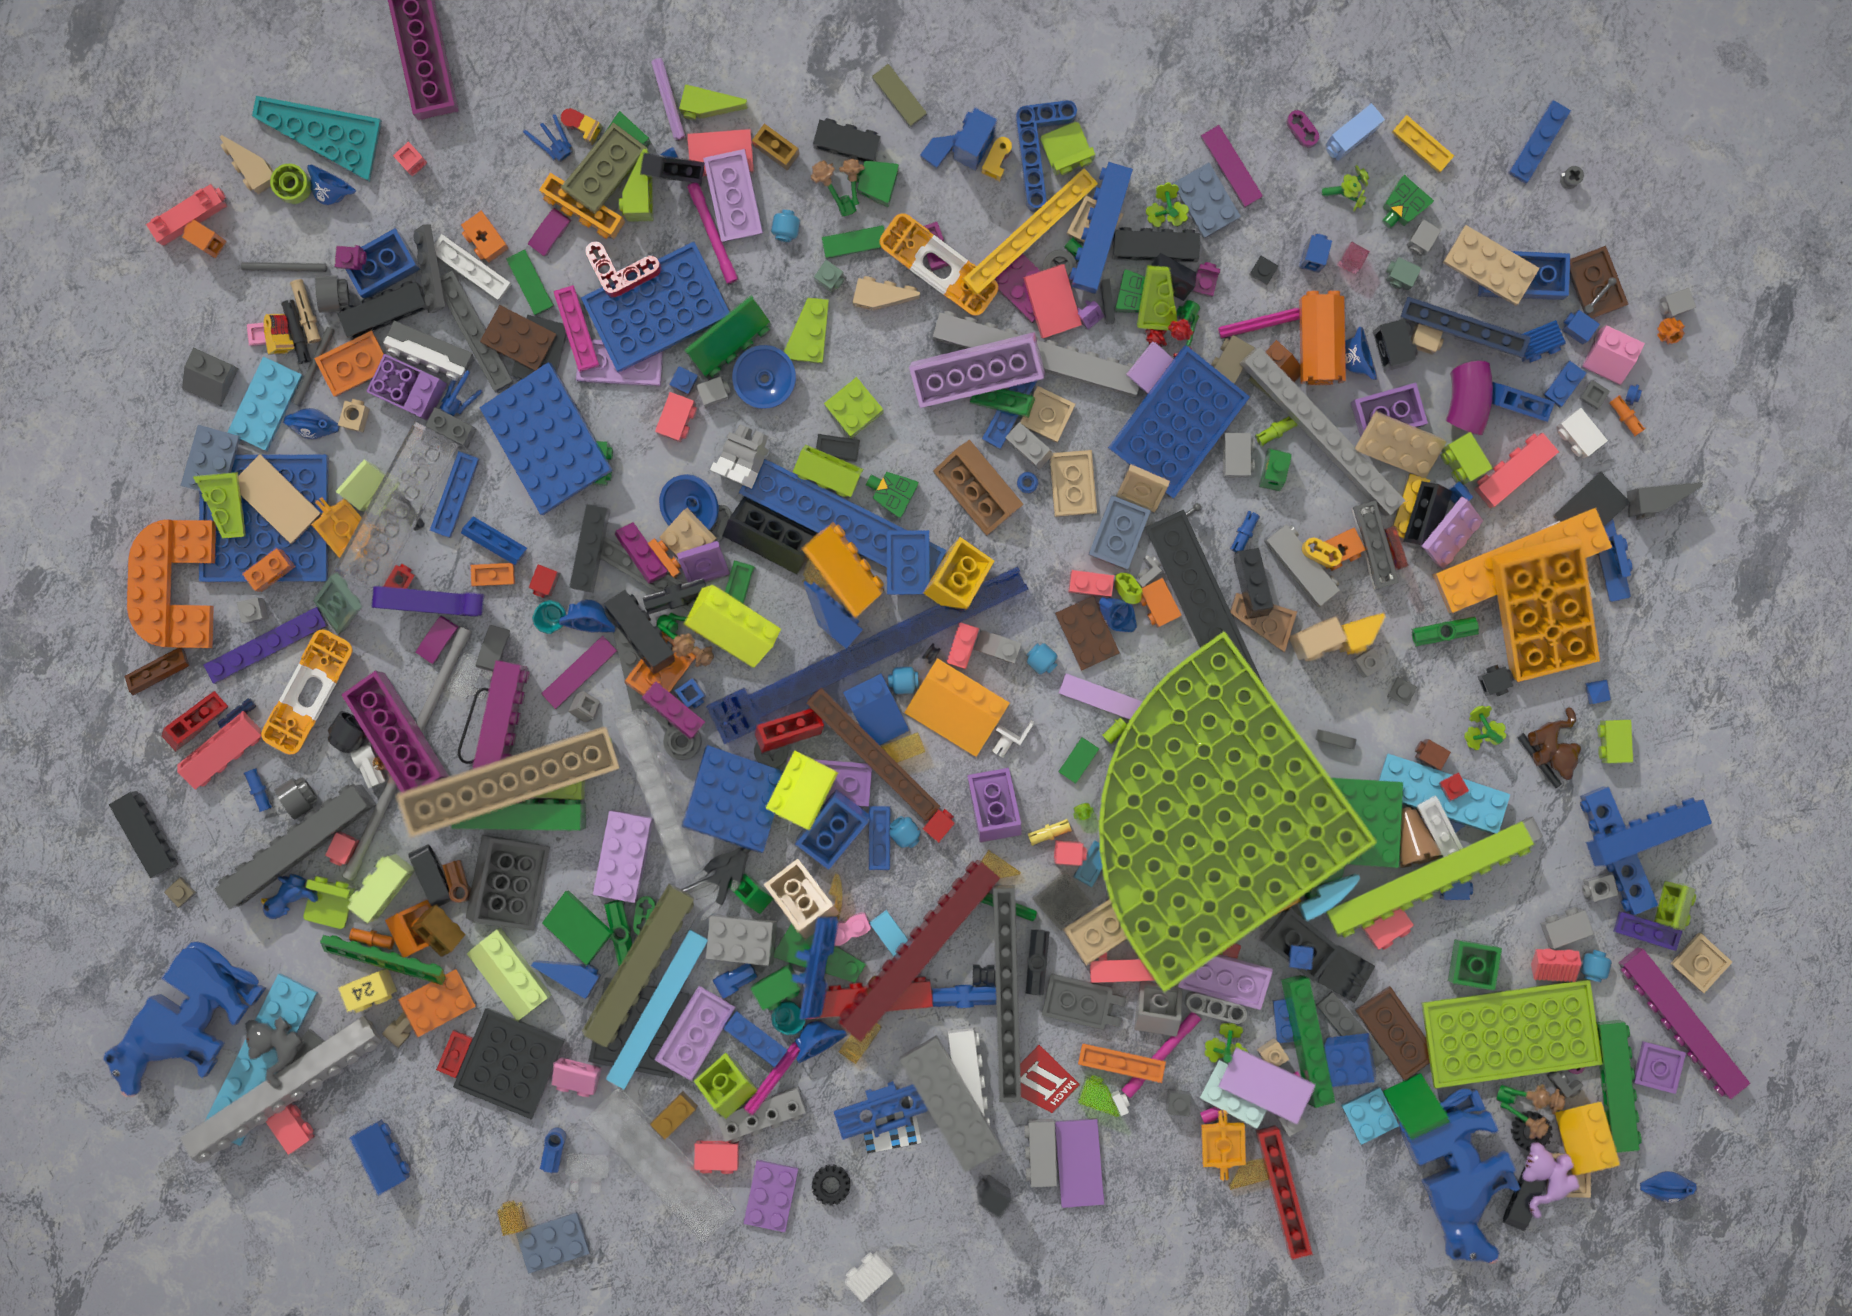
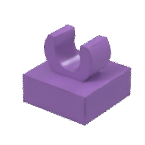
M1086 300L1087 306L1083 310L1078 307L1077 310L1083 325L1089 330L1104 317V314L1095 301L1090 302Z

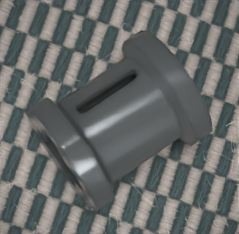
M1578 166L1569 167L1561 175V185L1564 188H1575L1584 178L1583 170ZM1571 175L1575 177L1573 180L1569 179Z

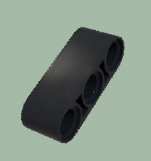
M427 844L408 853L410 862L432 907L435 905L440 907L452 901L449 896L447 880L431 846Z
M1524 1167L1518 1180L1520 1189L1513 1191L1503 1215V1223L1521 1231L1527 1229L1533 1216L1530 1211V1202L1534 1196L1542 1195L1547 1179L1535 1180L1533 1182L1524 1180L1523 1173L1526 1167Z

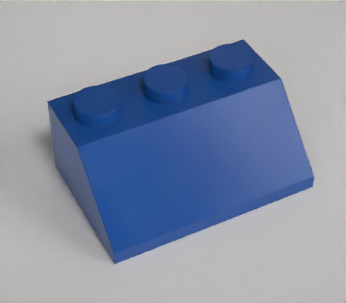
M382 1119L349 1137L377 1195L388 1191L410 1177V1168L406 1161H402L399 1155L401 1153L400 1148L396 1142L392 1141L390 1127Z

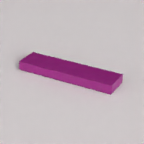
M1220 125L1202 134L1201 139L1243 207L1246 208L1262 198V193Z
M602 635L541 694L557 709L618 650Z

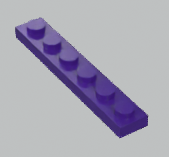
M315 607L204 664V667L212 683L216 684L328 625L319 608Z

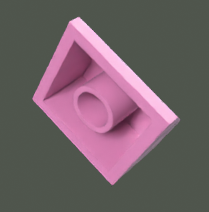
M1606 325L1599 329L1582 367L1621 385L1635 365L1645 343Z
M561 1057L554 1064L552 1085L557 1086L556 1089L559 1091L569 1092L570 1089L577 1091L579 1096L589 1097L596 1093L602 1067Z

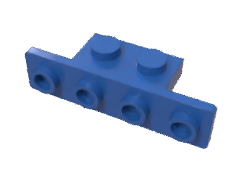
M1612 519L1604 526L1612 548L1598 553L1610 602L1631 597L1627 576H1631L1630 571H1633L1632 562L1630 559H1627L1626 555L1628 550L1627 541L1625 538H1622V534L1617 535L1614 520Z

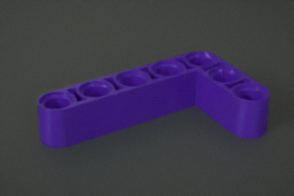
M373 586L371 608L478 617L483 614L484 594H459Z

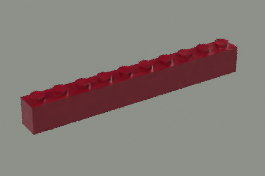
M977 859L966 867V873L962 878L958 877L952 883L950 892L943 894L939 898L938 906L924 916L923 920L925 921L920 927L916 926L911 931L908 941L898 946L895 951L896 955L882 965V971L878 976L874 975L869 980L867 989L864 992H859L853 1000L854 1004L840 1014L838 1023L859 1042L865 1038L999 881L1000 877L983 862Z

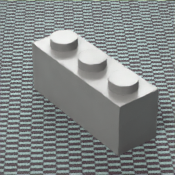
M1054 1118L1028 1119V1125H1024L1025 1138H1029V1147H1025V1159L1030 1161V1168H1026V1181H1030L1031 1187L1057 1186Z

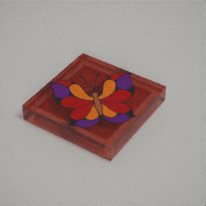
M1392 526L1384 529L1395 570L1408 567L1396 527Z

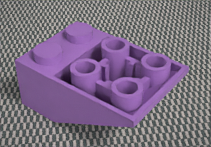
M384 354L366 392L428 421L433 409L437 407L447 383Z

